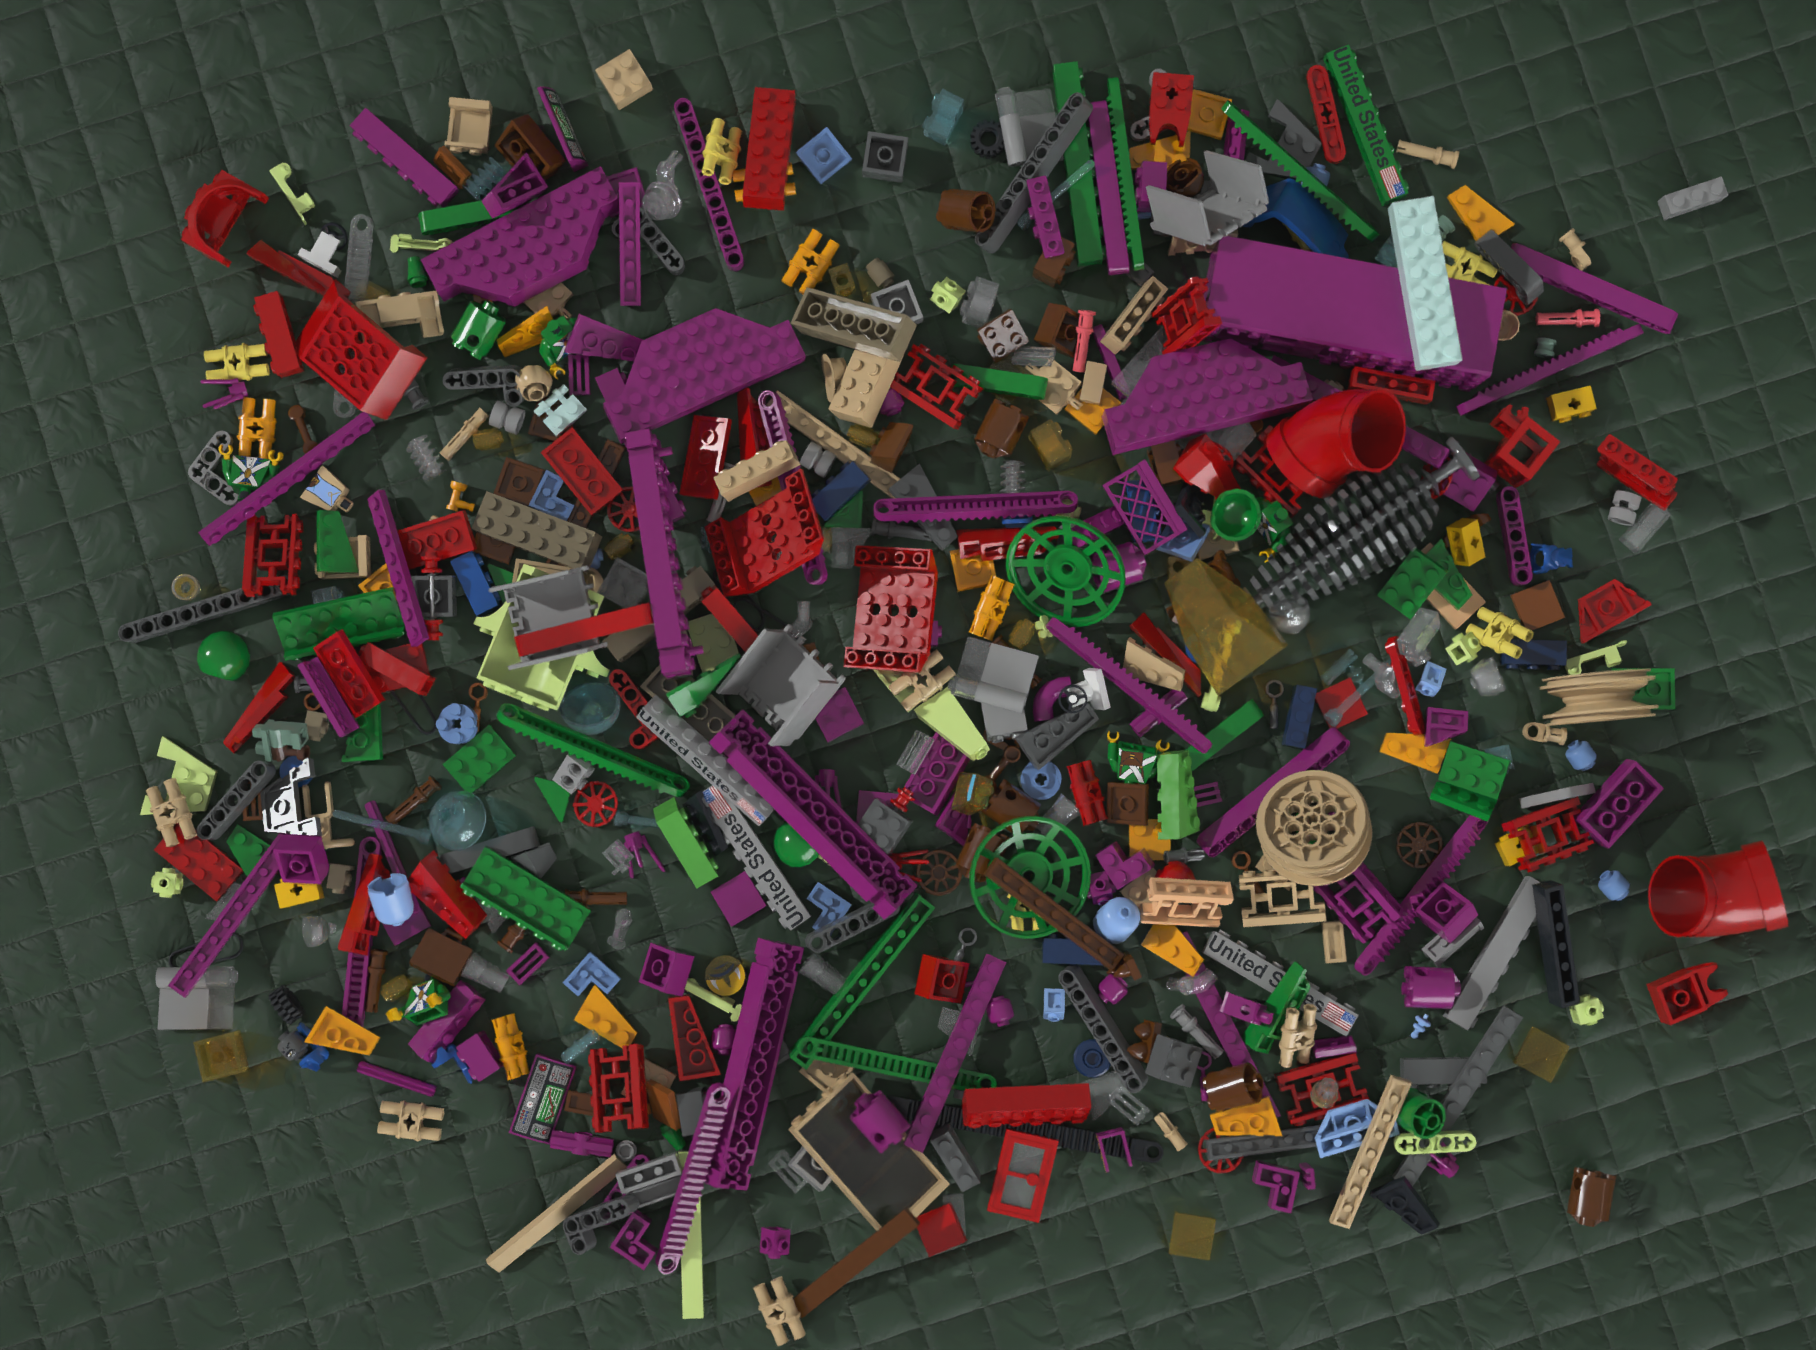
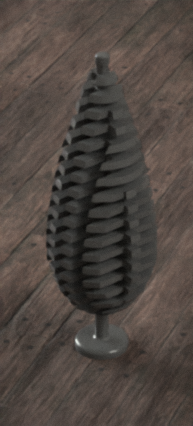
M1450 437L1446 441V446L1450 449V454L1453 458L1432 473L1418 467L1424 477L1422 480L1419 479V476L1413 469H1410L1407 463H1399L1402 472L1409 478L1412 486L1410 489L1406 480L1401 474H1397L1392 464L1385 469L1392 483H1395L1400 493L1398 497L1396 489L1390 481L1386 482L1381 471L1371 472L1380 490L1373 487L1372 480L1367 474H1363L1362 471L1356 473L1371 501H1375L1378 511H1374L1371 501L1366 495H1362L1361 489L1355 481L1352 482L1350 478L1346 480L1345 484L1352 492L1359 507L1364 509L1367 518L1363 519L1359 508L1355 503H1351L1349 495L1344 489L1341 490L1339 487L1335 493L1349 516L1353 517L1356 526L1352 528L1349 518L1343 511H1340L1338 504L1332 497L1324 498L1337 522L1341 523L1345 533L1343 535L1340 534L1339 528L1334 521L1330 520L1324 508L1317 504L1314 510L1325 528L1330 531L1334 541L1330 543L1327 535L1322 528L1318 527L1315 519L1309 513L1306 514L1304 519L1315 537L1320 540L1323 548L1318 550L1315 542L1307 535L1303 526L1298 523L1294 528L1304 544L1309 548L1312 557L1307 558L1303 549L1289 533L1285 539L1297 554L1301 564L1296 566L1294 560L1280 543L1276 549L1291 571L1285 574L1282 567L1271 554L1267 560L1280 579L1274 582L1268 571L1261 565L1258 570L1269 586L1263 590L1253 575L1250 582L1258 594L1252 597L1246 587H1244L1241 593L1247 601L1241 605L1238 599H1236L1234 602L1236 609L1223 616L1224 622L1231 626L1241 617L1245 621L1252 620L1247 614L1252 609L1259 618L1265 617V614L1258 606L1265 602L1273 614L1279 613L1270 599L1274 594H1276L1286 610L1291 609L1292 606L1281 591L1284 587H1287L1299 605L1305 604L1306 602L1292 583L1296 579H1298L1312 601L1319 599L1303 575L1308 571L1325 596L1332 594L1315 568L1318 564L1321 565L1322 570L1332 580L1338 591L1345 589L1341 580L1327 561V558L1330 556L1350 585L1357 584L1358 582L1353 573L1340 557L1338 551L1341 549L1351 564L1353 563L1358 574L1364 580L1370 578L1363 563L1351 549L1349 543L1352 541L1360 555L1366 558L1367 564L1371 569L1375 570L1377 574L1382 572L1383 570L1377 563L1368 545L1365 546L1361 537L1363 534H1365L1370 546L1377 550L1378 556L1384 564L1386 563L1388 567L1393 566L1395 563L1388 555L1380 538H1376L1373 527L1376 526L1384 542L1387 541L1393 554L1402 560L1406 555L1399 547L1392 531L1395 534H1399L1401 542L1411 552L1417 547L1411 540L1409 532L1403 523H1399L1395 512L1398 510L1400 519L1406 526H1410L1412 534L1417 540L1419 539L1422 542L1425 534L1422 532L1421 526L1414 515H1410L1406 504H1410V508L1415 516H1419L1422 519L1423 525L1428 531H1431L1433 522L1426 509H1423L1420 505L1418 496L1421 495L1423 503L1427 508H1431L1433 515L1437 516L1439 507L1432 499L1429 489L1432 488L1436 495L1440 497L1438 488L1440 481L1459 468L1462 469L1468 478L1476 480L1480 477L1476 467L1459 443L1453 437ZM1383 492H1385L1389 501V503L1387 504L1382 494ZM1386 518L1392 531H1388L1384 522Z

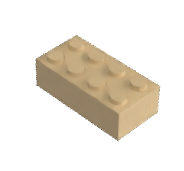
M855 349L829 406V410L841 420L872 428L901 362Z

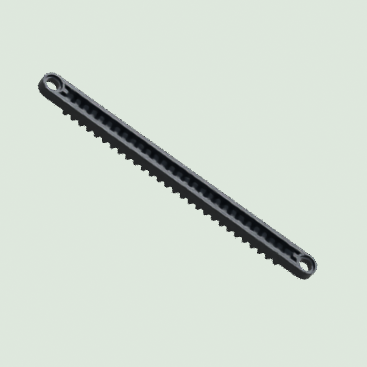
M894 1095L886 1096L895 1103L896 1109L906 1120L913 1121L922 1100ZM945 1104L935 1124L942 1127L950 1123L953 1128L958 1130L996 1135L998 1137H1005V1132L1008 1128L1059 1140L1058 1147L1101 1154L1096 1133H1100V1131L1043 1122L1041 1125L1022 1123L1020 1126L1002 1124L1000 1127L981 1125L979 1128H969V1126H963L962 1107ZM1121 1135L1101 1139L1105 1155L1126 1158ZM1125 1136L1131 1160L1156 1163L1162 1159L1164 1154L1163 1148L1158 1142ZM1151 1146H1155L1159 1150L1158 1155L1154 1158L1149 1157L1147 1154V1150Z

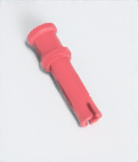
M1079 309V323L1075 329L1078 333L1072 371L1085 372L1090 334L1094 330L1092 328L1093 316L1096 315V312Z
M1578 309L1575 312L1536 313L1537 326L1575 325V327L1581 328L1582 325L1599 327L1600 324L1599 309L1594 311ZM1549 318H1565L1564 320H1549Z

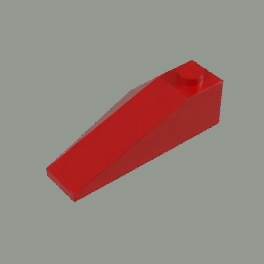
M1206 434L1189 440L1173 467L1186 483L1196 485L1201 488L1200 491L1215 496V499L1224 491L1241 489L1220 449Z

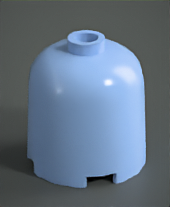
M393 873L390 874L391 878L382 880L381 877H378L368 884V895L376 918L383 924L399 926L412 915L414 903L406 875Z
M1116 897L1111 899L1096 912L1093 919L1094 930L1110 944L1124 942L1138 927L1140 911L1137 905L1128 898Z

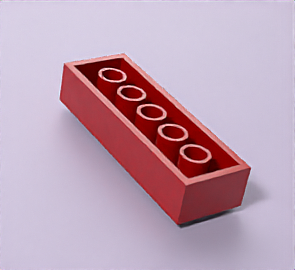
M755 87L742 195L743 207L784 211L796 105L795 90Z
M1089 1083L965 1089L961 1102L963 1126H969V1128H979L981 1125L1000 1127L1002 1124L1020 1126L1022 1123L1041 1125L1043 1122L1061 1124L1063 1121L1082 1123L1087 1119L1091 1110Z

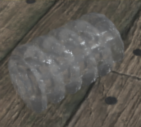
M427 434L413 439L408 443L406 449L408 453H412L411 459L416 460L415 466L420 467L419 473L424 474V481L432 480L446 471V469H440L444 465L443 462H436L440 456L432 455L436 449H428L432 442H424L428 437Z
M1002 461L1005 464L1000 466V470L1005 472L1000 474V478L1004 479V481L1000 482V486L1004 487V489L1000 490V494L1020 493V491L1025 489L1024 486L1020 485L1021 482L1025 481L1020 475L1026 472L1021 470L1020 467L1026 465V463L1022 461Z

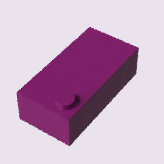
M1626 759L1581 807V813L1574 815L1575 822L1585 832H1589L1590 837L1599 846L1609 849L1664 788L1635 760Z

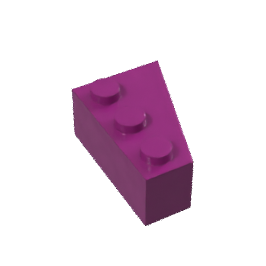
M526 152L487 194L482 203L493 219L538 198L548 186Z

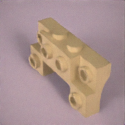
M437 291L415 294L403 292L399 296L382 295L378 299L355 302V305L381 328L420 323L423 338L441 336L444 333ZM359 332L361 342L364 343L365 337L363 333Z

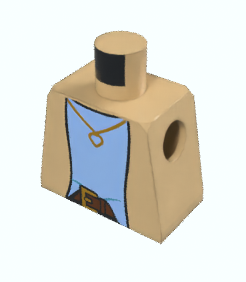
M321 466L300 496L303 500L327 511H336L339 507L347 513L354 504L346 498L350 490L324 466Z

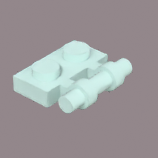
M564 384L559 389L553 390V394L545 401L542 400L538 404L539 407L534 410L538 417L544 412L547 413L548 417L543 422L557 437L587 411L573 394L568 399L563 396L569 391ZM559 400L562 404L553 412L550 407Z

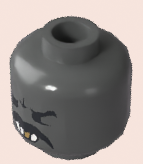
M287 1030L278 1038L280 1042L277 1049L287 1060L297 1061L308 1051V1043L304 1042L305 1038L297 1030L290 1033Z

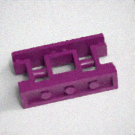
M1362 862L1352 872L1356 878L1349 883L1345 878L1337 881L1342 888L1336 894L1328 887L1329 884L1313 886V890L1325 899V904L1337 913L1340 922L1350 928L1353 937L1364 944L1376 933L1371 927L1373 923L1383 917L1388 924H1391L1402 916L1404 909ZM1354 886L1367 899L1356 909L1343 895ZM1375 900L1383 908L1377 914L1369 907ZM1360 912H1363L1368 918L1363 925L1355 918Z

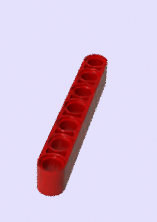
M648 602L514 637L518 655L521 657L652 624L654 621Z

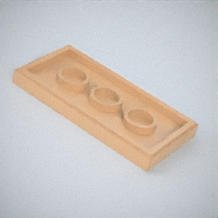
M1431 543L1427 544L1421 552L1426 554L1433 545ZM1466 580L1465 582L1472 596L1459 610H1456L1435 589L1427 598L1428 602L1455 630L1486 602Z

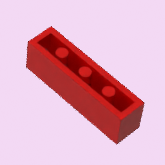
M278 291L254 297L256 304L253 307L256 315L260 316L261 323L259 328L262 335L266 337L267 342L264 345L268 355L271 354L272 362H270L272 372L281 378L304 372L283 295Z
M1355 366L1350 373L1348 390H1385L1392 393L1398 400L1427 405L1433 399L1435 381Z

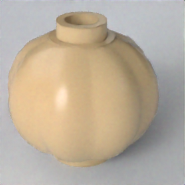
M527 365L520 370V377L515 376L514 382L517 385L514 388L518 390L519 387L524 400L540 401L550 393L552 377L542 366Z

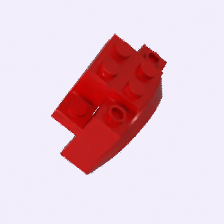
M221 170L220 173L216 174L210 185L204 183L197 190L195 199L187 207L184 219L188 221V226L184 228L181 240L188 246L201 252L207 258L229 268L232 261L219 254L218 251L249 198L253 197L264 204L267 203L269 198L263 192ZM232 194L233 198L230 200L225 196Z

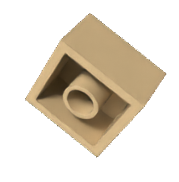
M630 49L595 70L618 110L653 90L649 79Z

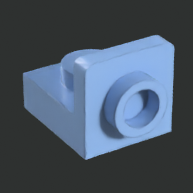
M1427 661L1415 690L1425 696L1434 697L1441 688L1447 669Z
M1044 988L1043 1019H1048L1051 1022L1063 1020L1065 1013V990Z

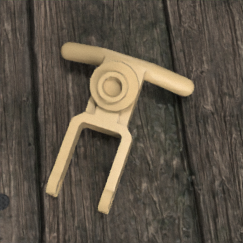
M325 782L327 813L316 815L311 814L309 786L303 785L305 816L308 819L312 817L320 818L321 838L324 848L353 846L355 841L352 838L332 840L330 818L334 815L331 782Z

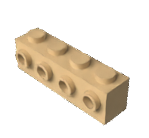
M1154 276L1148 279L1100 342L1114 354H1117L1120 350L1124 352L1131 344V337H1135L1143 328L1140 326L1143 321L1147 322L1152 316L1153 308L1163 302L1165 299L1163 295L1168 288Z
M785 440L776 442L767 450L757 452L754 457L748 460L739 461L731 469L720 471L713 478L721 495L729 502L801 464L793 447Z

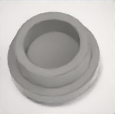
M624 1140L617 1145L616 1154L621 1160L630 1161L635 1157L637 1148L632 1141Z

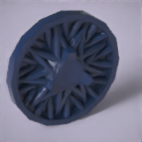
M1095 1039L1085 1040L1075 1049L1073 1062L1076 1069L1082 1075L1096 1078L1103 1075L1109 1069L1111 1064Z

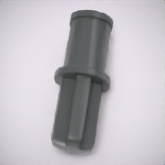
M1183 847L1180 850L1164 851L1163 858L1166 864L1171 861H1180L1186 864L1187 861L1202 860L1205 858V853L1202 848L1186 849Z

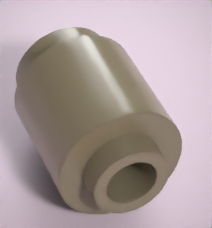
M876 258L866 266L868 275L878 288L883 287L885 289L893 284L894 281L892 279L895 275L883 260L881 261L879 258Z

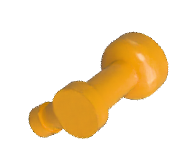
M451 481L450 487L453 489L446 509L458 512V509L461 508L473 512L475 504L459 500L461 492L466 491L467 485Z

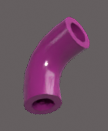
M1070 676L1047 681L1039 688L1033 700L1034 721L1054 718L1053 704L1059 698L1060 691L1065 686L1071 685ZM1063 692L1061 698L1067 697V695Z

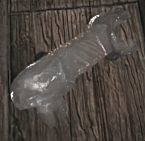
M626 908L616 910L614 932L607 940V943L617 950L625 947L624 938L632 921V913Z

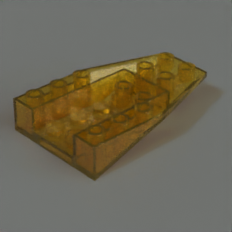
M1196 558L1165 582L1185 645L1218 696L1288 645L1250 594L1200 559Z

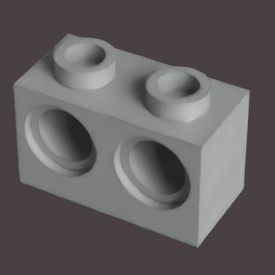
M568 753L552 780L572 795L576 789L581 790L587 783L585 778H589L595 768L591 765V761L584 762V758L577 759L575 754L570 756Z

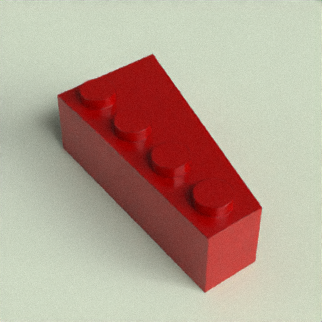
M433 850L419 862L409 877L411 893L462 937L467 939L481 925L487 914L473 897L463 892V889L460 887L462 883L459 880H454L448 872L450 870L448 866L440 863L436 858L438 854Z
M685 994L683 996L668 997L679 1080L684 1081L721 1075L690 996Z

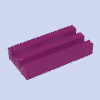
M581 354L568 355L569 395H590L589 356ZM573 360H576L577 364V391H574ZM581 360L585 361V391H582Z
M1218 782L1194 787V791L1214 787V791L1195 795L1196 799L1216 795V799L1199 802L1197 807L1222 802Z
M536 942L506 972L520 986L550 956ZM537 949L538 952L516 973L512 971L530 953ZM542 955L543 958L519 979L518 976Z
M1352 1035L1314 1040L1315 1045L1312 1047L1316 1058L1357 1053Z
M1306 1162L1299 1163L1300 1168L1303 1170L1300 1171V1175L1304 1178L1301 1180V1184L1308 1190L1315 1189L1314 1169Z

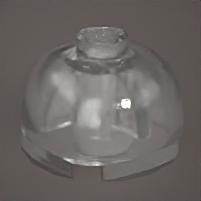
M1291 596V600H1288L1292 608L1288 610L1285 609L1279 600L1274 602L1273 604L1279 613L1273 614L1269 609V617L1277 630L1296 634L1309 623L1311 613L1306 598L1302 597L1306 603L1299 605L1294 597Z

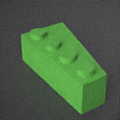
M1189 750L1167 751L1157 755V782L1161 783L1158 793V801L1161 802V814H1158V822H1161L1162 832H1158V840L1181 839L1200 831V820L1196 808L1197 799L1194 793V778L1191 771L1192 760L1189 756Z
M673 797L653 808L656 823L695 887L699 888L718 877L716 869L719 867L713 857L709 858L707 854L709 850L704 841L700 842L695 826L689 823L686 811L680 807L676 798Z

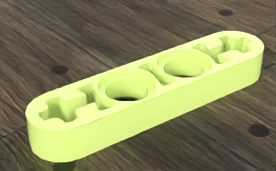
M1467 1130L1440 1131L1435 1137L1429 1139L1430 1144L1425 1148L1419 1146L1421 1139L1412 1133H1401L1394 1138L1393 1142L1394 1147L1400 1154L1471 1151L1476 1146V1138ZM1443 1137H1449L1451 1140L1450 1144L1446 1147L1440 1145V1140ZM1465 1137H1468L1469 1140H1471L1467 1141V1145H1464L1463 1142H1461L1465 1140ZM1412 1139H1414L1415 1148L1412 1144H1405V1148H1402L1399 1144L1403 1142L1402 1140H1406L1407 1143H1413Z

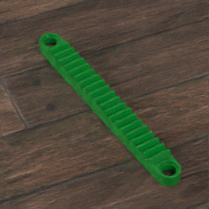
M1118 77L1107 79L1109 94L1107 106L1127 252L1131 254L1133 271L1144 270V258L1119 79Z
M1226 101L1221 110L1235 122V128H1242L1241 134L1247 132V139L1253 138L1254 145L1259 143L1260 150L1265 148L1266 156L1272 154V161L1277 159L1278 166L1284 165L1283 171L1290 170V177L1297 176L1296 182L1302 181L1303 188L1308 186V193L1314 191V198L1320 197L1321 204L1326 202L1327 209L1333 208V215L1339 213L1338 219H1345V225L1351 224L1352 231L1357 229L1371 242L1375 241L1380 233L1239 108L1230 101Z
M504 703L497 712V719L500 723L515 729V733L522 732L523 736L530 735V739L537 738L539 743L544 741L546 746L553 745V749L561 748V752L568 751L570 756L575 754L577 759L582 757L584 762L591 761V765L599 764V768L606 767L608 772L613 770L615 775L620 773L622 778L629 777V781L636 780L637 784L644 783V787L651 786L653 791L658 789L660 794L665 792L675 797H683L690 787L688 780L679 774L513 704ZM504 712L511 713L513 717L506 716ZM674 783L681 785L683 789L677 788Z
M810 1036L801 1037L796 1044L798 1053L805 1058L930 1083L938 1065L935 1062ZM805 1041H810L813 1044V1049L808 1053L802 1051V1044ZM960 1068L951 1088L963 1091L965 1089L981 1088L980 1084L983 1079H989L991 1082L990 1088H996L997 1082L989 1074Z

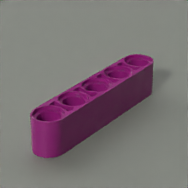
M1508 486L1497 493L1496 502L1509 578L1513 585L1523 586L1532 580L1533 574L1519 493L1516 488ZM1504 492L1511 494L1510 502L1504 499ZM1508 512H1512L1514 514V521H1509L1507 519ZM1512 531L1518 534L1517 542L1513 541L1510 537ZM1515 551L1519 552L1522 556L1520 562L1514 559ZM1519 571L1523 572L1525 575V580L1523 582L1519 581L1517 578V573Z

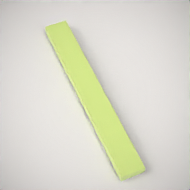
M689 1151L678 1152L682 1170ZM699 1197V1204L696 1205L697 1211H694L692 1226L689 1227L690 1234H687L688 1240L685 1241V1249L682 1250L683 1256H681L683 1319L704 1318L701 1197Z

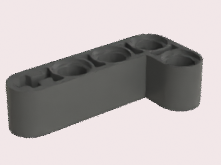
M640 208V214L643 216L640 221V237L671 274H682L686 268L682 256L647 213ZM617 219L612 225V232L615 238L620 241V235L617 234L619 229V219ZM648 230H655L653 237L645 236ZM661 245L668 246V250L666 252H658V248ZM671 256L676 263H679V267L672 265L669 259Z
M1489 230L1474 243L1476 249L1515 287L1517 296L1524 304L1529 305L1544 292L1543 281L1540 276L1493 230Z
M518 365L453 368L443 376L444 386L451 390L503 387L504 399L509 406L516 407L524 401L519 387L518 390L514 388L517 385L514 382L515 380L511 379L509 375L510 371L516 373L517 377H520L522 367ZM490 372L497 375V381H493L490 378ZM471 373L477 376V382L471 380ZM451 376H453V378H461V377H462V379H459L458 381L455 382V379H451ZM512 392L518 393L520 399L515 400L512 397Z
M626 1194L581 1210L566 1218L563 1222V1230L571 1250L577 1255H582L594 1248L597 1240L593 1228L619 1220L636 1211L639 1207L637 1197L633 1194Z

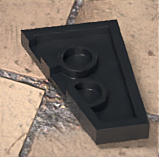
M1184 481L1175 509L1177 514L1186 521L1200 538L1206 534V529L1202 527V522L1206 520V516L1202 512V506L1205 505V493L1200 491L1201 488L1196 485H1189Z
M701 790L687 800L683 807L688 817L695 824L698 834L704 838L708 850L716 856L727 849L728 846L719 826L711 820L712 811L710 807H705L702 798L705 796Z
M1405 1176L1370 1191L1369 1195L1374 1199L1378 1198L1389 1211L1393 1210L1399 1214L1401 1220L1422 1235L1439 1228V1221Z

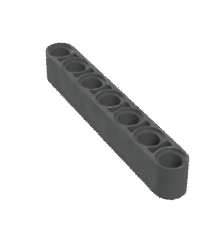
M1076 964L1068 965L1059 974L1060 984L1125 1088L1131 1093H1138L1148 1082V1075L1145 1074L1146 1071L1139 1060L1132 1057L1127 1051V1048L1130 1047L1082 969ZM1068 972L1073 975L1074 979L1068 976ZM1079 990H1081L1085 996L1080 995ZM1089 1007L1093 1008L1096 1014L1092 1013ZM1100 1025L1104 1026L1107 1031L1102 1030ZM1111 1043L1116 1044L1118 1049L1114 1048ZM1122 1060L1126 1061L1129 1066L1124 1065ZM1133 1078H1136L1140 1084H1137Z

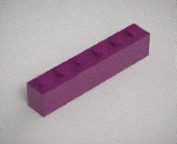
M367 108L349 125L354 131L352 133L354 137L360 142L365 140L369 144L367 148L375 155L380 153L384 157L382 161L390 168L395 166L399 170L397 174L405 181L410 179L414 183L412 187L420 194L425 192L429 196L427 200L435 207L438 205L442 208L446 207L459 192L458 188Z

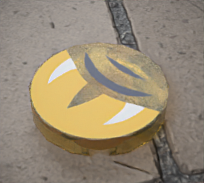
M728 955L716 957L709 963L705 972L707 986L718 996L727 997L734 995L741 990L746 979L743 964L740 960Z

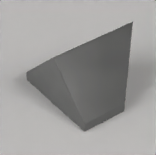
M549 842L513 855L511 859L527 871L542 878L557 857Z

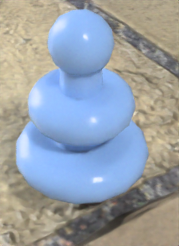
M1425 1014L1423 1017L1420 1015L1415 1016V1020L1418 1023L1413 1024L1415 1028L1411 1033L1413 1039L1418 1038L1419 1032H1425L1423 1026H1431V1023L1427 1020L1429 1015Z

